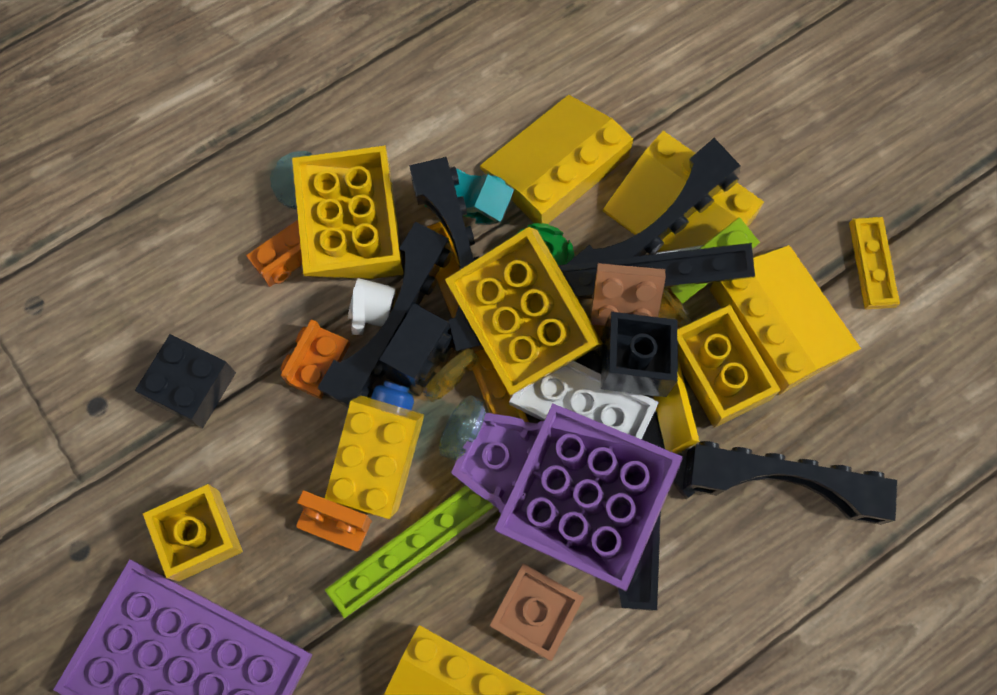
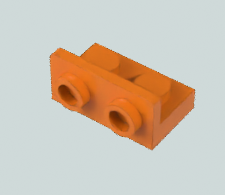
M298 220L246 255L269 287L275 283L284 282L289 278L292 271L302 265Z
M311 319L307 327L303 326L296 338L297 346L292 355L288 354L283 360L281 377L286 384L321 400L324 394L317 388L333 360L339 363L342 361L350 346V341L321 328L317 321Z
M303 490L298 504L304 509L297 522V528L358 552L372 520L363 513Z

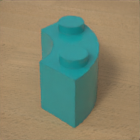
M456 169L459 185L455 186L457 197L463 196L467 209V215L464 216L475 218V224L492 225L501 222L514 189L507 186L500 177L489 174L474 176Z

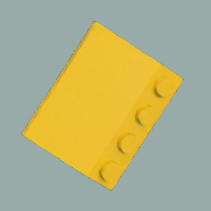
M568 94L480 165V169L486 175L500 177L507 186L514 189L511 200L533 223L549 224L630 156L634 139L613 118Z
M663 130L641 155L603 208V212L631 233L637 235L660 218L674 203L692 169L690 168L689 159L696 153ZM736 183L726 192L720 190L712 197L714 202L702 213L696 211L687 218L689 223L677 234L671 232L663 239L664 245L657 252L704 245L738 217L748 227L756 218L764 201L739 183Z
M386 145L292 158L304 276L375 279L403 275L390 163Z
M526 228L445 279L510 395L528 387L603 344L536 229Z
M790 245L753 258L755 278L713 282L710 288L711 293L721 308L731 305L779 386V395L861 349Z
M420 625L408 644L384 695H545Z

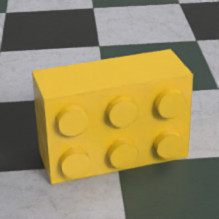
M731 305L677 329L678 360L681 371L713 428L771 401L779 393V386Z
M359 396L351 400L325 499L390 520L399 510L424 414L365 396Z

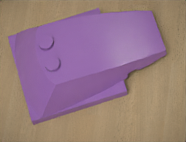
M552 403L545 421H540L538 424L524 422L523 419L480 412L451 473L476 494L488 500L499 509L501 516L494 529L496 532L627 591L682 462V456Z

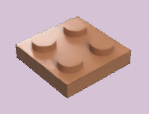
M598 263L590 315L592 325L605 326L611 311L658 317L666 278L665 269Z
M523 563L495 614L490 627L547 660L552 661L584 597Z

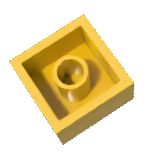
M209 484L143 513L167 579L180 582L243 552L219 490Z

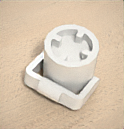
M360 278L357 279L348 312V319H352V335H363L365 323L380 327L384 325L390 315L396 290L395 287Z

